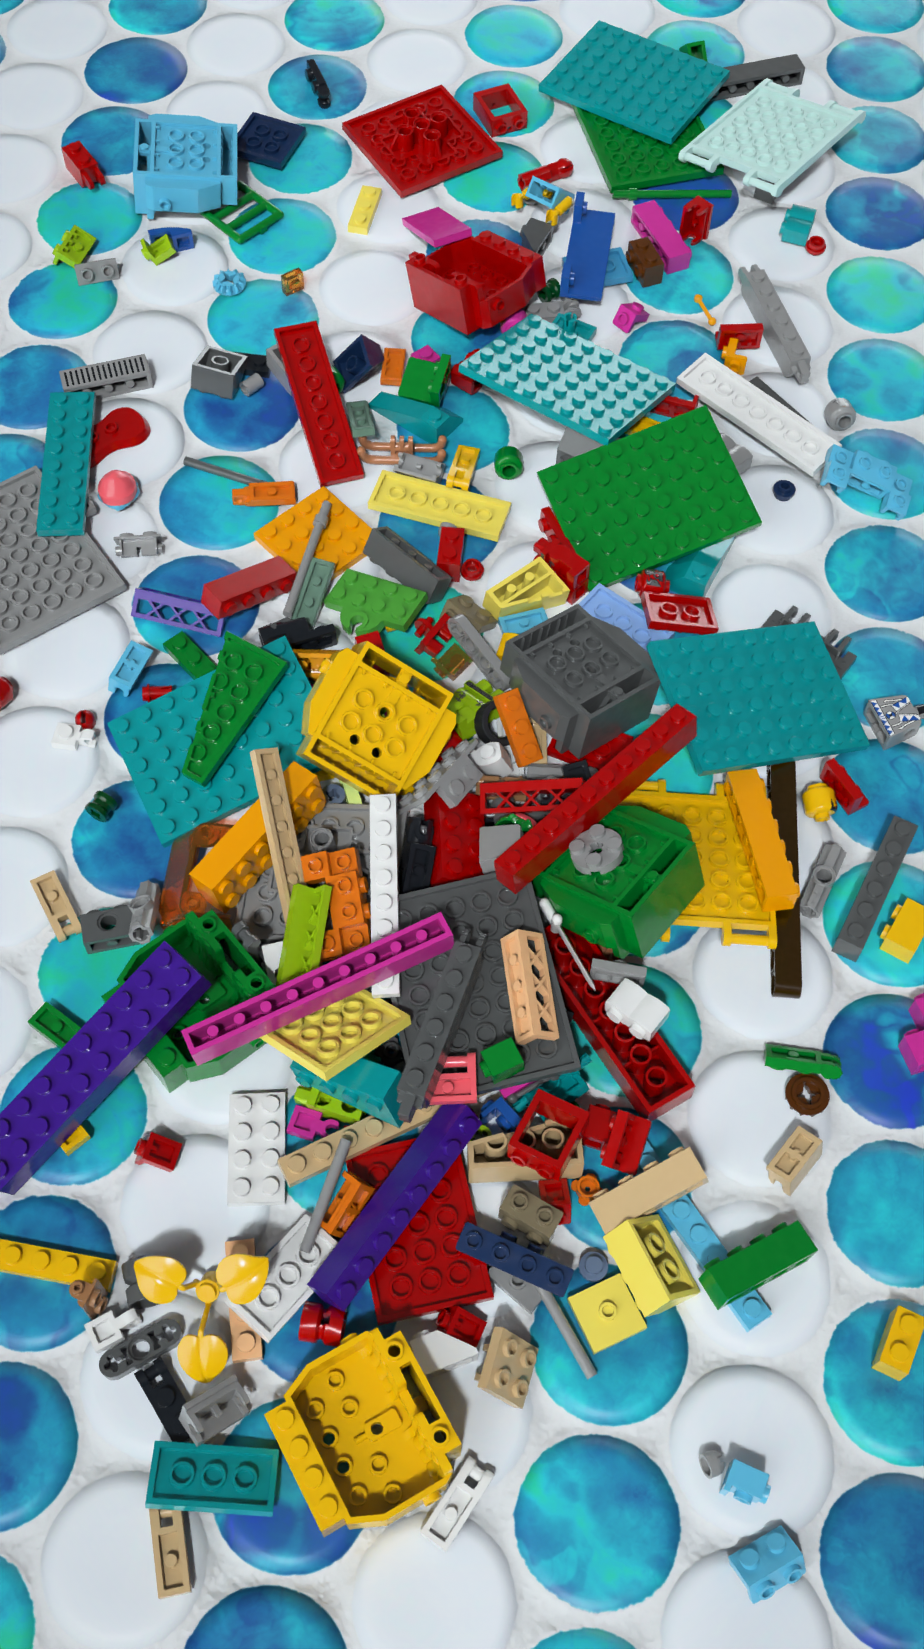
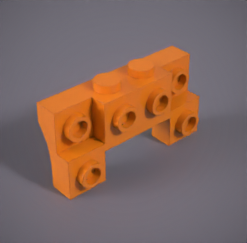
M351 847L330 853L321 851L300 856L305 883L312 885L326 881V885L332 886L329 906L333 929L324 933L320 962L336 960L371 944L370 903H367L366 893L369 892V885L366 877H363L359 850Z

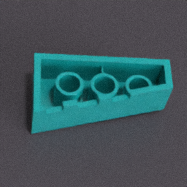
M360 1058L328 1081H325L294 1060L290 1065L299 1084L308 1088L314 1087L399 1129L404 1121L399 1120L398 1116L401 1103L397 1102V1086L402 1076L400 1071Z

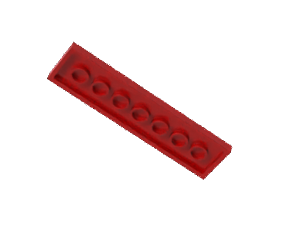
M317 321L275 328L274 336L320 488L363 479V469Z

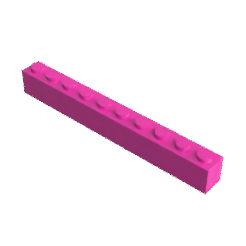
M439 912L181 1030L192 1058L197 1066L452 949L454 945L453 934L443 914Z

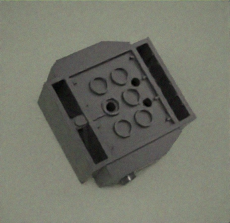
M579 604L506 641L500 670L510 678L509 684L511 689H519L527 714L539 724L541 729L557 740L555 749L561 754L569 750L578 759L648 719L661 683L650 655L621 628L592 617Z

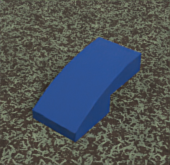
M166 227L148 230L150 245L167 234L171 238L176 252L194 248L191 229Z

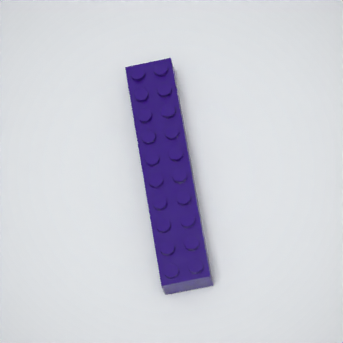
M163 941L0 1113V1192L15 1195L212 985L166 941Z

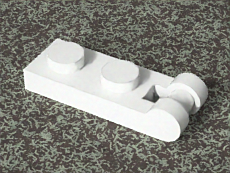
M470 1456L420 1532L422 1536L445 1553L495 1476L488 1469L485 1472L476 1465L477 1461ZM468 1476L478 1482L474 1490L464 1483Z

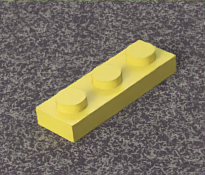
M362 185L347 225L348 232L368 235L382 196V188Z

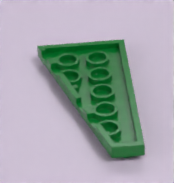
M228 631L225 633V643L217 658L219 662L215 673L212 674L205 696L200 721L197 722L194 741L193 744H190L182 769V774L203 787L210 781L289 667L286 661Z

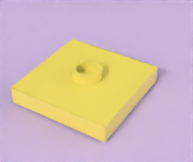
M620 1273L567 1298L568 1304L593 1355L647 1329V1325Z

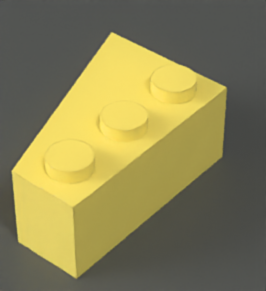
M540 556L487 590L482 606L491 613L492 617L498 620V617L542 607L545 610L566 603L570 589Z

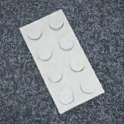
M286 1093L229 1094L228 1207L286 1205V1180L277 1164V1159L286 1156Z
M307 1214L267 1254L266 1257L269 1258L268 1277L257 1298L246 1304H235L228 1297L224 1302L267 1343L277 1335L313 1295L314 1291L307 1283L338 1244L336 1240L320 1227L311 1253L308 1254L300 1251L301 1243L311 1219Z

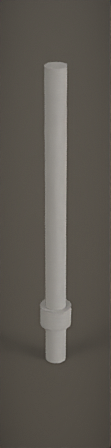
M323 501L319 513L315 515L313 521L314 528L283 610L285 617H291L322 530L327 526L329 520L327 516L332 505L329 501Z

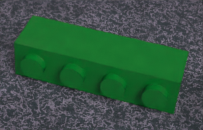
M798 1220L790 1225L783 1222L771 1230L773 1234L767 1237L764 1233L760 1234L749 1242L750 1246L744 1249L741 1245L737 1246L727 1253L728 1258L720 1261L719 1257L704 1266L706 1271L698 1280L717 1310L804 1264L818 1251Z

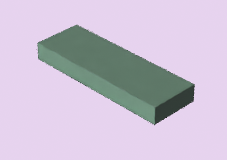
M366 400L347 402L346 411L353 438L375 435L368 402Z
M312 557L291 620L305 617L309 628L314 629L336 567L335 563Z

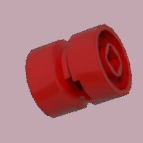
M306 1301L300 1320L299 1341L316 1343L320 1339L327 1346L338 1347L342 1345L340 1341L344 1338L348 1309L346 1308L343 1312L331 1305L328 1309H324L322 1303Z

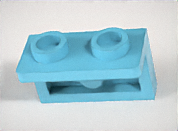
M782 1525L728 1556L731 1567L747 1588L749 1599L753 1604L760 1600L769 1599L774 1595L775 1591L788 1583L797 1582L806 1572L802 1552Z

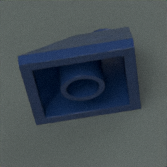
M362 334L333 361L334 366L344 378L345 384L342 391L344 394L384 361L380 344Z

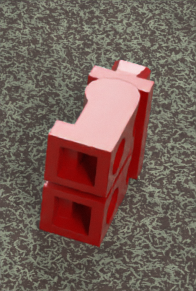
M542 537L534 544L533 550L538 555L533 560L540 556L570 589L566 601L573 605L588 592L590 563L562 545L561 541L557 538L550 543Z

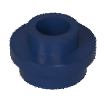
M779 480L773 486L774 496L779 501L790 500L796 491L795 485L787 480Z

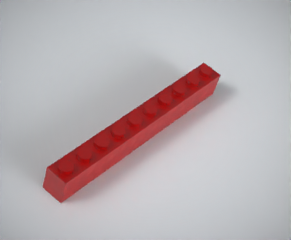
M679 704L674 705L495 859L494 866L497 880L514 894L522 890L562 855L577 836L597 824L697 736V716Z

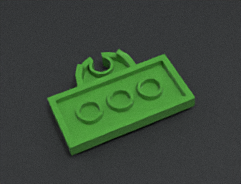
M347 568L325 598L324 604L326 608L341 612L340 621L343 630L348 635L352 633V627L355 624L362 623L355 630L356 636H360L374 631H379L380 634L385 626L406 632L427 602L428 595L427 592Z

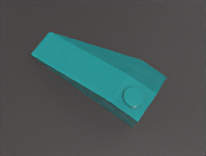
M382 391L368 403L370 409L430 444L437 443L440 435H444L447 438L463 422L462 417L446 408Z

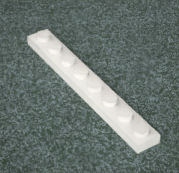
M396 794L369 795L371 943L399 931ZM400 973L372 985V997H400Z

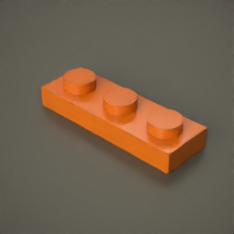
M515 688L494 696L493 700L518 768L543 759L519 689Z

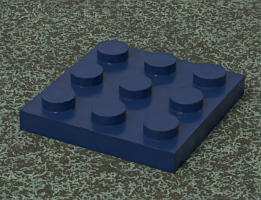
M252 112L237 133V157L282 170L306 135V127Z

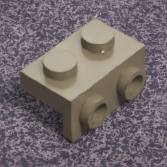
M464 594L447 599L439 617L440 619L444 613L448 614L450 618L457 614H463L479 634L494 629L498 620L491 616L489 611L479 607L471 597Z
M517 1185L511 1187L499 1207L498 1218L501 1219V1223L512 1231L518 1229L525 1233L526 1238L533 1244L538 1246L543 1244L547 1247L554 1238L555 1229L563 1217L562 1211Z

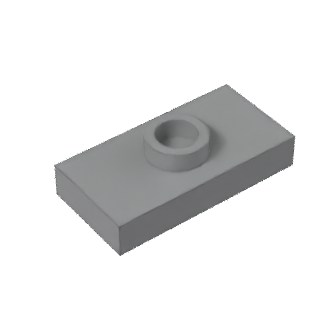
M595 958L592 959L590 977L594 980L620 984L627 978L641 988L644 985L647 973L646 967L629 965L621 960L607 961Z
M493 1266L488 1270L490 1280L529 1314H532L541 1303L542 1299L533 1284Z

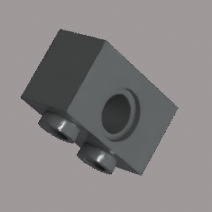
M118 905L113 909L103 911L92 910L87 914L80 915L83 944L88 954L140 944L132 942L128 935L132 918L129 906ZM115 925L114 928L110 930H105L107 926Z

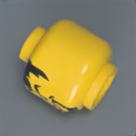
M826 783L812 784L802 794L804 813L807 817L814 818L815 822L828 821L830 816L836 813L835 791L831 787H827Z

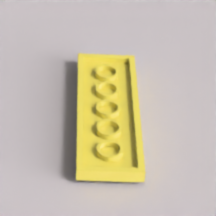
M382 470L368 501V509L440 527L442 522H449L457 528H465V534L498 542L511 510V502L457 488H448L445 485Z

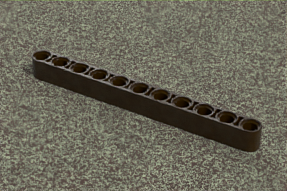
M792 761L767 765V798L770 799L772 804L771 813L773 819L778 821V834L780 840L783 839L785 842V855L787 861L792 863L794 882L799 884L796 763ZM800 896L797 898L793 909L775 911L776 949H770L772 997L794 999L801 997Z

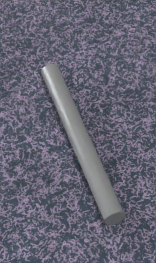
M340 1139L299 1250L305 1253H311L352 1142L347 1139Z
M535 1286L587 1380L598 1374L553 1294Z

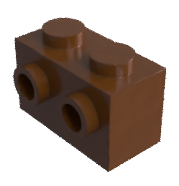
M648 236L629 241L626 260L642 288L662 283L664 262Z

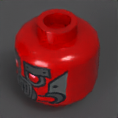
M644 569L641 574L637 573L634 591L638 592L640 598L643 590L669 592L670 580H666L664 571Z

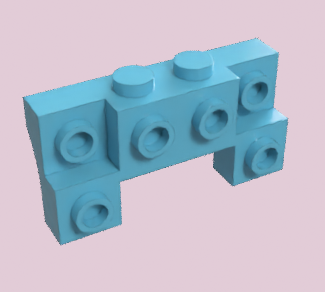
M833 444L827 450L820 485L825 486L829 482L837 486L836 492L841 493L849 485L878 499L884 497L879 512L885 513L887 510L897 513L895 519L899 521L906 516L912 497L909 495L913 480L896 473L897 467L891 465L888 461L873 457L866 451L857 450L853 453Z

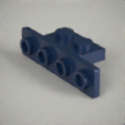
M465 1223L456 1244V1250L559 1297H564L574 1273L572 1268L544 1256L545 1249L529 1243L527 1248L517 1244L518 1237L502 1231L499 1236L472 1223Z

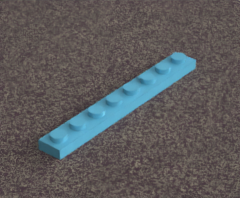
M646 1141L635 1176L643 1173V1168L649 1163L656 1160L659 1163L662 1162L648 1141ZM687 1195L659 1209L703 1272L706 1271L704 1266L717 1257H719L720 1261L728 1258L727 1250ZM756 1290L728 1305L747 1333L772 1315V1312Z

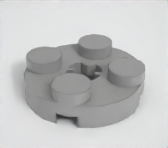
M601 824L591 826L589 830L581 833L569 844L573 865L583 874L592 875L591 872L597 871L600 872V875L614 870L624 857V845L621 836L612 829L604 828ZM596 849L602 850L600 853H592Z

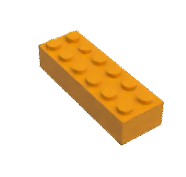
M293 761L283 772L297 836L306 829L309 821L324 809L327 801L317 775ZM259 799L189 873L201 897L224 914L230 908L235 907L240 897L256 884L257 879L265 870H268L273 865Z

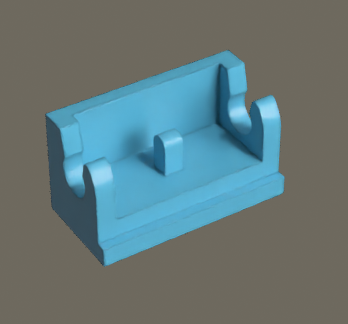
M131 640L109 676L108 690L115 693L117 688H120L124 692L123 696L127 697L150 660L153 650Z

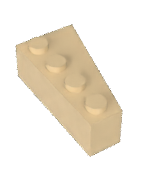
M549 1119L545 1120L543 1124L529 1127L521 1143L558 1160L573 1130ZM503 1132L469 1141L467 1144L468 1183L550 1179L541 1177L536 1170L527 1166L521 1167L516 1165L507 1157L508 1143L514 1132L507 1134ZM582 1138L561 1179L582 1177L584 1168Z

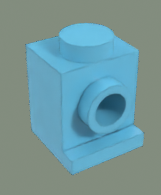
M733 1459L729 1463L719 1493L725 1496L729 1492H733L734 1499L747 1505H751L752 1502L765 1504L771 1490V1486L767 1484L769 1474Z

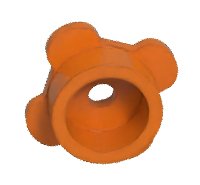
M588 1173L586 1176L571 1183V1190L576 1192L579 1197L578 1202L582 1206H588L589 1202L594 1200L592 1196L603 1190V1188H600L596 1175ZM586 1187L590 1188L589 1192L585 1191Z

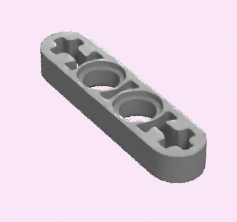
M457 614L449 618L447 624L450 633L496 690L505 691L511 688L509 684L510 678L500 670L501 660L463 614Z

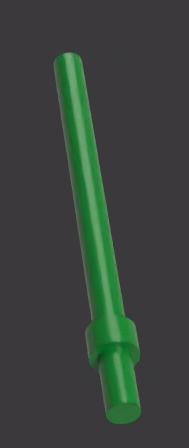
M628 188V190L612 191V198H628V201H636L637 198H695L698 195L702 198H731L732 196L731 189L637 190V188Z

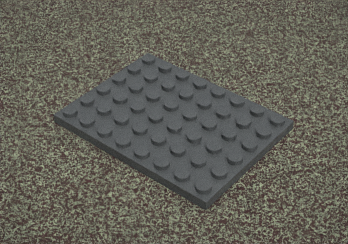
M496 872L399 895V931L441 912L453 934L454 942L459 941L464 928L471 930V939L468 944L475 946L480 933L488 935L482 954V969L448 1055L467 1056V1053L476 1052L477 1095L581 1070L531 882L517 894H514L497 880ZM517 929L543 933L559 1038L554 1041L535 1039L525 1045L516 1044L500 939ZM528 940V947L535 953L534 941ZM452 949L400 972V997H391L393 1006L410 1015L411 1025L399 1032L405 1064H407ZM532 965V972L539 979V971ZM536 991V998L543 1006V996ZM541 1017V1030L548 1031L547 1023ZM512 1037L524 1061L525 1070L493 1084L491 1077H484L478 1064L482 1061L480 1051ZM467 1067L443 1068L441 1074L467 1073Z

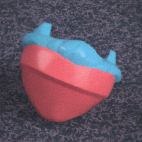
M112 470L100 480L98 484L99 494L97 496L109 508L120 511L137 499L140 490L137 488L138 483L130 473Z

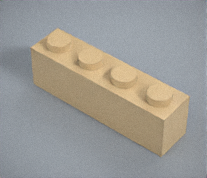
M683 1147L676 1148L668 1154L669 1158L661 1163L658 1160L653 1161L643 1168V1173L636 1177L633 1174L628 1175L618 1181V1187L610 1191L608 1188L603 1189L592 1196L594 1200L589 1202V1205L605 1235L624 1221L648 1216L709 1182L690 1147L686 1149Z

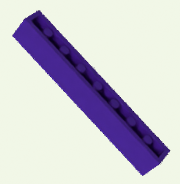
M446 1104L439 1108L307 1283L325 1303L343 1312L482 1125V1122L468 1105Z

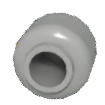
M845 398L833 399L824 410L827 422L836 431L848 429L856 420V411L850 401Z

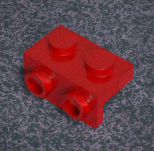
M618 1109L617 1115L614 1114L610 1120L609 1131H611L609 1141L605 1142L601 1149L600 1158L603 1159L601 1165L630 1175H636L652 1122Z

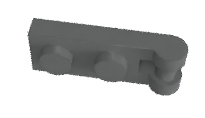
M245 921L236 923L231 930L232 934L262 969L261 963L263 959L258 953L261 940L255 934L249 932L250 927Z

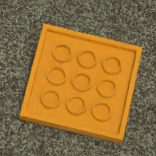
M323 486L254 532V539L273 557L280 556L294 571L298 572L314 528L313 521L315 515L319 513L323 501H329L332 504L327 516L329 520L326 528L322 530L313 557L335 563L336 567L331 578L332 581L345 572L347 568L349 569L367 556L363 553V549L372 528Z

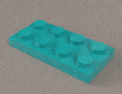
M155 1441L145 1508L273 1517L279 1449L201 1444L196 1447L194 1443Z

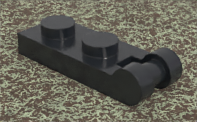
M160 1356L152 1361L154 1363L152 1366L144 1371L140 1369L134 1375L171 1441L187 1443L192 1439L179 1421L182 1406L187 1401ZM160 1375L164 1382L153 1388L150 1381Z

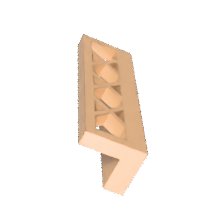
M517 929L500 939L516 1044L525 1045L535 1039L554 1041L559 1038L543 933ZM528 940L534 941L535 953L528 947ZM532 965L538 969L539 979L533 974ZM536 991L543 996V1006L536 998ZM541 1017L547 1023L548 1031L541 1030Z

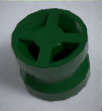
M555 278L549 279L546 287L537 292L542 303L560 298V284Z
M97 791L94 794V800L87 803L85 810L94 819L106 822L110 811H114L118 804L107 793Z

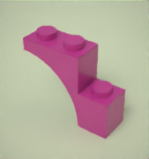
M924 993L914 998V1002L908 1010L917 1029L906 1032L898 1045L911 1075L924 1072Z

